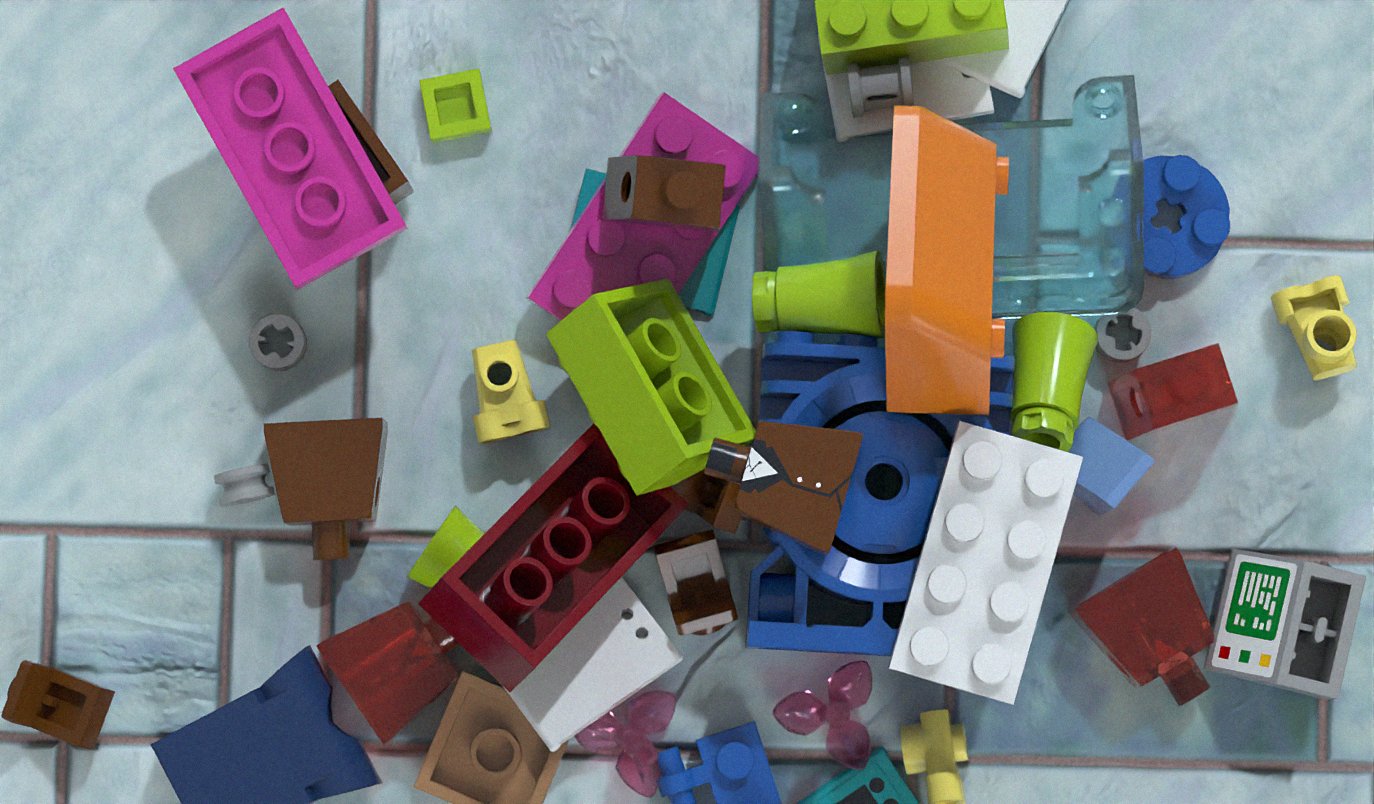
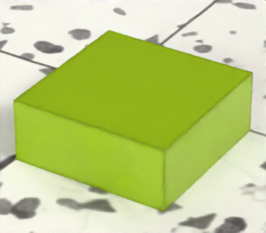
M479 68L419 80L432 144L492 132Z

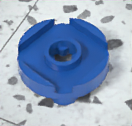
M1187 155L1154 156L1132 166L1117 181L1108 199L1105 217L1106 234L1112 249L1128 267L1162 279L1186 277L1208 264L1217 255L1221 245L1230 232L1229 202L1218 179L1207 168L1199 165L1195 159ZM1165 201L1169 207L1178 206L1181 209L1183 215L1178 219V226L1180 228L1178 232L1171 233L1166 226L1158 229L1154 227L1151 219L1158 213L1156 203Z

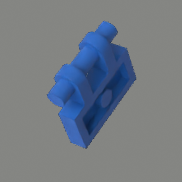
M755 721L697 739L696 743L703 764L689 769L684 767L678 746L654 754L662 777L656 779L661 797L668 796L670 804H696L692 788L708 782L710 783L716 804H782Z

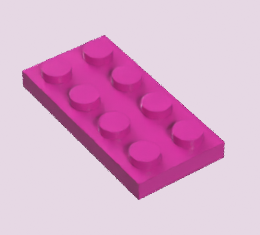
M284 7L173 68L297 290L408 229Z
M665 92L660 93L619 155V157L644 155L726 165L719 231L765 162ZM631 175L627 185V200L631 190ZM605 177L528 293L526 299L561 321L593 294L669 278L677 294H679L718 233L602 220Z

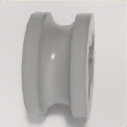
M1129 305L1116 306L1107 310L1096 321L1094 326L1098 334L1097 352L1105 359L1114 363H1126L1136 359L1147 349L1151 340V326L1147 317L1139 309ZM1117 318L1129 320V330L1138 333L1136 345L1132 341L1125 346L1127 351L1115 349V338L1106 336L1107 324L1114 327L1118 324Z
M269 314L260 318L253 325L249 335V348L253 357L265 368L273 371H287L296 367L304 358L307 350V337L303 328L293 318L284 314ZM275 327L281 333L292 330L295 341L287 342L293 349L286 357L282 358L276 352L264 354L262 344L269 343V340L264 337V334L269 329Z
M251 465L214 475L215 484H220L224 489L223 496L219 498L220 506L239 505L275 495L274 487L268 486L265 482V476L270 472L269 465Z

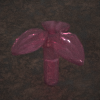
M859 660L844 664L833 672L828 678L830 702L824 704L808 690L791 693L776 704L772 711L774 718L787 731L802 736L811 734L824 723L829 725L826 738V749L829 754L844 766L863 770L867 766L871 754L870 735L864 725L850 719V710L867 704L873 683L870 665L867 661Z
M661 690L645 692L630 701L628 724L622 725L618 718L609 711L574 735V737L583 748L598 754L620 744L622 750L617 758L615 767L620 778L630 789L639 795L652 798L658 788L656 779H659L661 774L656 761L658 758L657 748L645 735L663 732L673 719L676 708L675 694Z

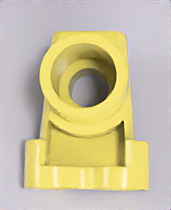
M1329 276L1308 285L1288 287L1271 295L1270 298L1279 324L1289 325L1313 380L1317 381L1347 373L1357 367L1353 350L1357 331L1351 318L1344 314L1343 308L1350 301L1341 276ZM1316 340L1328 342L1333 351L1321 348L1316 343Z
M509 340L473 349L472 357L480 414L473 416L472 419L478 444L497 442L551 428L545 400L536 401L517 341ZM505 363L512 370L511 379L504 385H494L489 381V370L494 364Z
M943 709L920 713L921 723L900 725V738L906 773L911 775L927 772L928 804H966L963 781L960 779L957 762L968 760L963 723L951 724L949 711Z

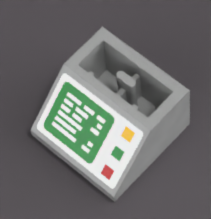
M1232 548L1203 669L1321 699H1338L1366 576L1304 560Z

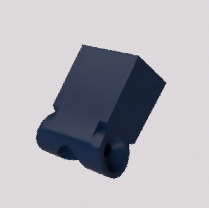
M310 645L286 662L259 688L150 744L181 804H314L323 798L383 783L360 739L346 734L333 722L331 709L333 687Z

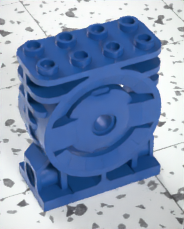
M777 332L775 342L763 344L759 421L822 428L830 419L845 409L865 402L887 401L885 348L877 347V337L840 335L837 345L814 344L813 333ZM1004 355V358H991L989 415L927 414L934 418L948 432L952 439L959 421L1011 436L1012 433H1009L1010 410L1013 409L1011 386L1012 373L1015 371V357ZM876 411L860 414L847 420L836 429L855 431L864 435L834 536L854 549L871 554L899 553L924 542L949 455L944 443L930 427L906 414ZM884 466L896 473L899 478L900 487L898 494L894 498L883 501L870 495L865 484L866 475L870 469ZM762 526L767 540L774 551L750 572L745 648L891 656L899 629H891L882 619L883 606L907 602L919 557L896 564H872L851 558L831 546L830 553L824 555ZM781 557L793 569V574L764 573ZM808 583L823 593L839 600L866 605V621L859 627L815 624L807 627Z

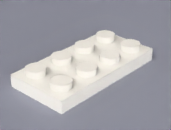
M962 421L957 423L888 669L1014 705L1083 460L1082 456Z

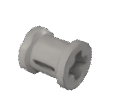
M909 56L900 57L897 64L860 68L857 62L847 63L853 118L863 117L864 112L868 110L894 108V105L914 106Z

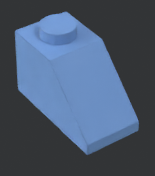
M1089 416L1074 431L1073 444L1069 453L1083 457L1073 495L1100 516L1117 507L1155 460L1146 452Z

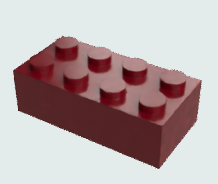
M593 423L439 579L418 605L502 686L511 692L544 660L689 504L670 486L637 496L630 483L621 474L618 462L601 431Z

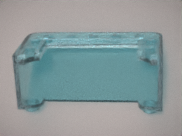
M1134 75L1102 76L1090 79L1080 85L1074 93L1071 119L958 124L996 143L997 157H1009L1008 195H995L992 319H1020L1023 316L1038 312H1058L1075 317L1116 315L1134 308L1142 299L1144 291V164ZM798 92L762 93L758 184L767 271L777 272L780 266L808 265L840 260L879 250L883 260L886 279L893 130L852 137L845 142H838L835 130H826V117L823 107L814 97Z

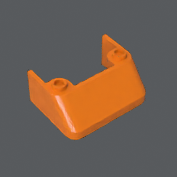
M894 105L885 289L887 412L989 415L991 358H1004L1005 319H992L995 195H1008L1009 157H997L996 143L922 106Z

